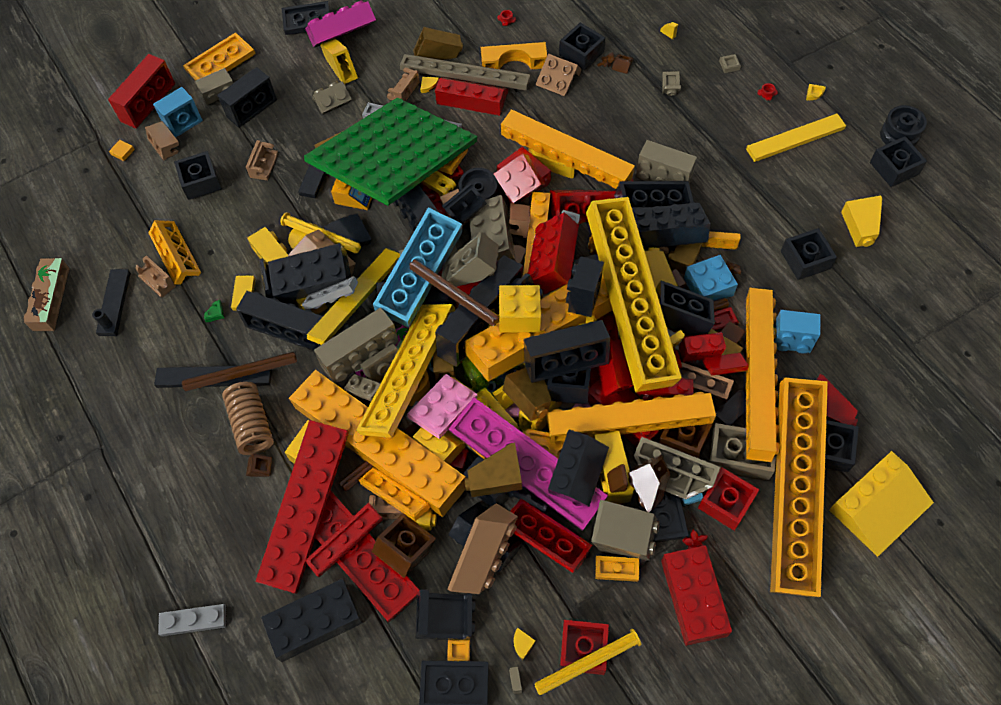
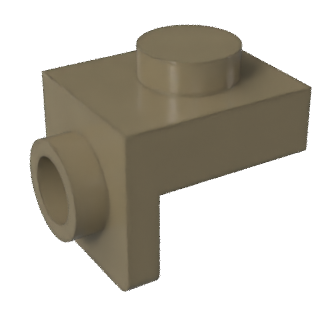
M679 71L662 72V93H667L668 96L677 95L681 90Z

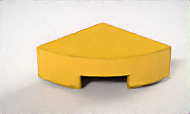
M674 22L665 24L660 32L674 39L677 34L678 24Z
M422 77L421 93H427L436 87L439 77Z
M809 84L806 100L819 99L824 94L826 87Z
M517 628L514 634V647L517 655L524 660L536 640Z

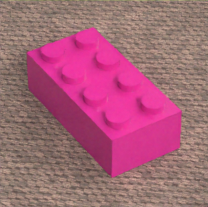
M361 0L354 3L352 8L346 6L339 9L337 14L330 12L324 15L321 20L315 18L309 21L305 29L312 46L315 47L332 38L340 37L370 25L376 19L369 2Z

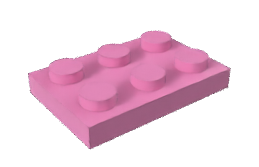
M445 374L407 415L410 420L440 439L449 430L472 398L475 397L477 399L478 394Z

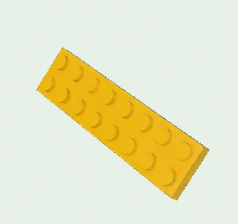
M433 304L420 307L356 430L360 435L393 437L437 348L436 329L439 325L445 323L452 311L456 310L453 304Z

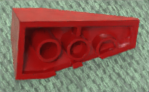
M550 190L551 216L553 218L560 215L563 210L580 214L578 224L588 222L586 211L591 202L614 199L616 190Z

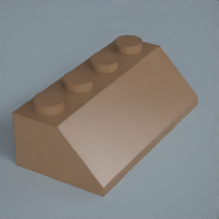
M496 503L476 517L448 586L449 591L480 594L486 588L490 589L495 581L493 575L502 564L500 558L509 547L508 539L517 528V525H515L518 518L517 515Z

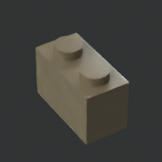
M223 68L196 80L195 83L205 103L209 105L218 101L217 95L232 85L233 81L226 69Z

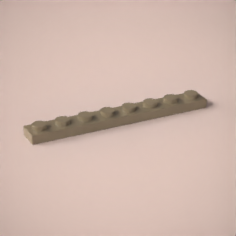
M404 54L400 63V70L409 68L414 71L417 70L418 73L519 90H527L530 82V74Z

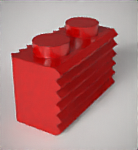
M722 332L687 336L679 344L681 359L684 363L686 361L693 362V360L700 361L701 359L704 361L705 357L722 355L726 349Z

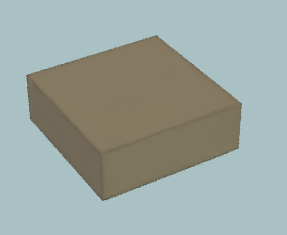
M736 54L720 57L719 62L724 73L740 70L741 65Z
M518 667L510 668L513 693L520 694L522 693Z

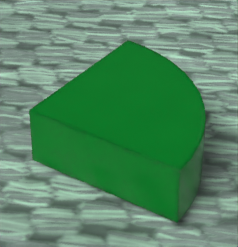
M221 300L213 302L212 306L205 312L204 320L206 323L224 319Z

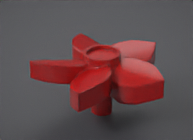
M693 529L691 538L686 537L682 541L688 545V549L704 546L702 542L708 536H698L697 532Z

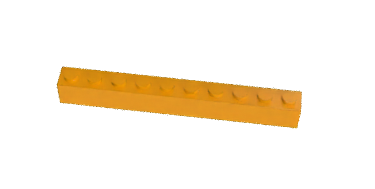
M749 288L746 297V362L749 365L746 371V459L772 462L774 456L778 455L780 447L779 442H776V437H778L779 425L776 424L779 409L775 407V403L778 400V391H775L778 375L774 371L777 368V358H774L777 350V343H774L776 328L773 327L776 321V313H773L776 299L773 298V290Z

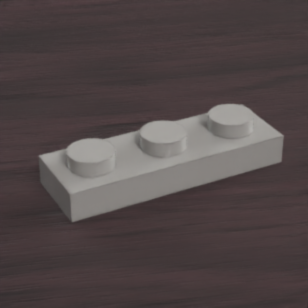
M353 276L312 293L306 297L302 306L304 309H318L324 303H333L341 296H350L354 293L358 281Z
M220 604L159 613L158 635L169 636L225 628L226 606Z

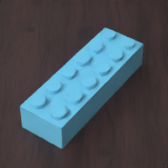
M428 207L374 301V310L376 311L381 307L391 320L409 328L433 286L410 270L409 263L416 259L439 275L444 263L462 234V224Z

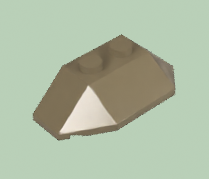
M641 437L634 454L638 465L662 455L671 473L665 491L686 500L713 488L721 468L644 437Z

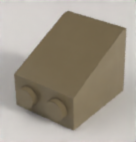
M600 500L591 542L601 552L650 561V556L655 553L656 543L653 540L654 535L658 534L660 523L653 513Z

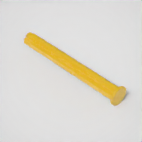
M288 212L284 213L281 217L282 226H289L307 234L319 229L334 244L340 243L346 250L358 253L361 249L360 243L295 218Z
M632 628L630 630L631 633L536 682L535 688L538 694L542 695L635 645L641 646L637 633Z

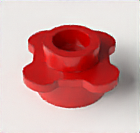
M503 10L497 17L503 26L516 21L510 10Z
M771 83L764 84L762 89H759L757 92L759 96L768 101L778 93L775 86Z

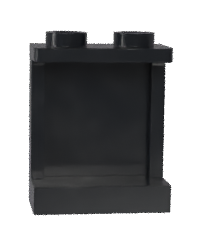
M420 589L417 594L415 639L469 640L472 634L474 635L475 621H472V612L475 611V599H472V594L429 593V590Z

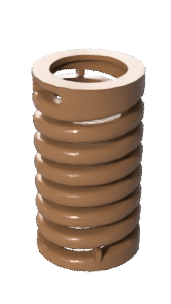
M239 382L226 388L222 393V397L227 408L226 411L238 452L242 455H252L253 453L258 454L269 449L274 441L257 385L252 382Z

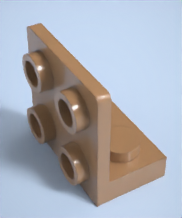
M548 54L536 85L556 94L566 96L574 75L579 76L581 68L577 64Z

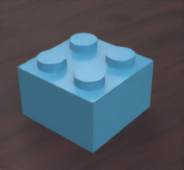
M183 87L153 104L161 121L164 122L175 138L203 121L193 98Z
M721 255L687 266L684 280L691 292L710 298L713 301L734 296L738 285Z
M780 310L773 325L776 328L774 343H777V349L779 351L790 350L797 351L798 353H810L820 336V314Z

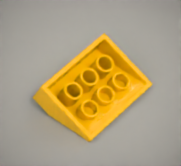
M891 451L845 493L829 511L878 557L934 502L909 466Z

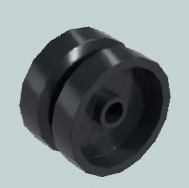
M901 105L894 107L890 110L880 130V137L883 143L887 145L905 136L915 146L927 125L926 117L920 110L912 106Z
M482 167L472 168L466 171L459 180V191L471 183L484 200L499 196L497 179L494 173Z

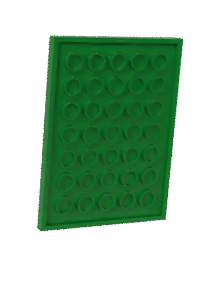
M395 98L304 155V160L306 163L389 206L475 144L477 136L403 99Z

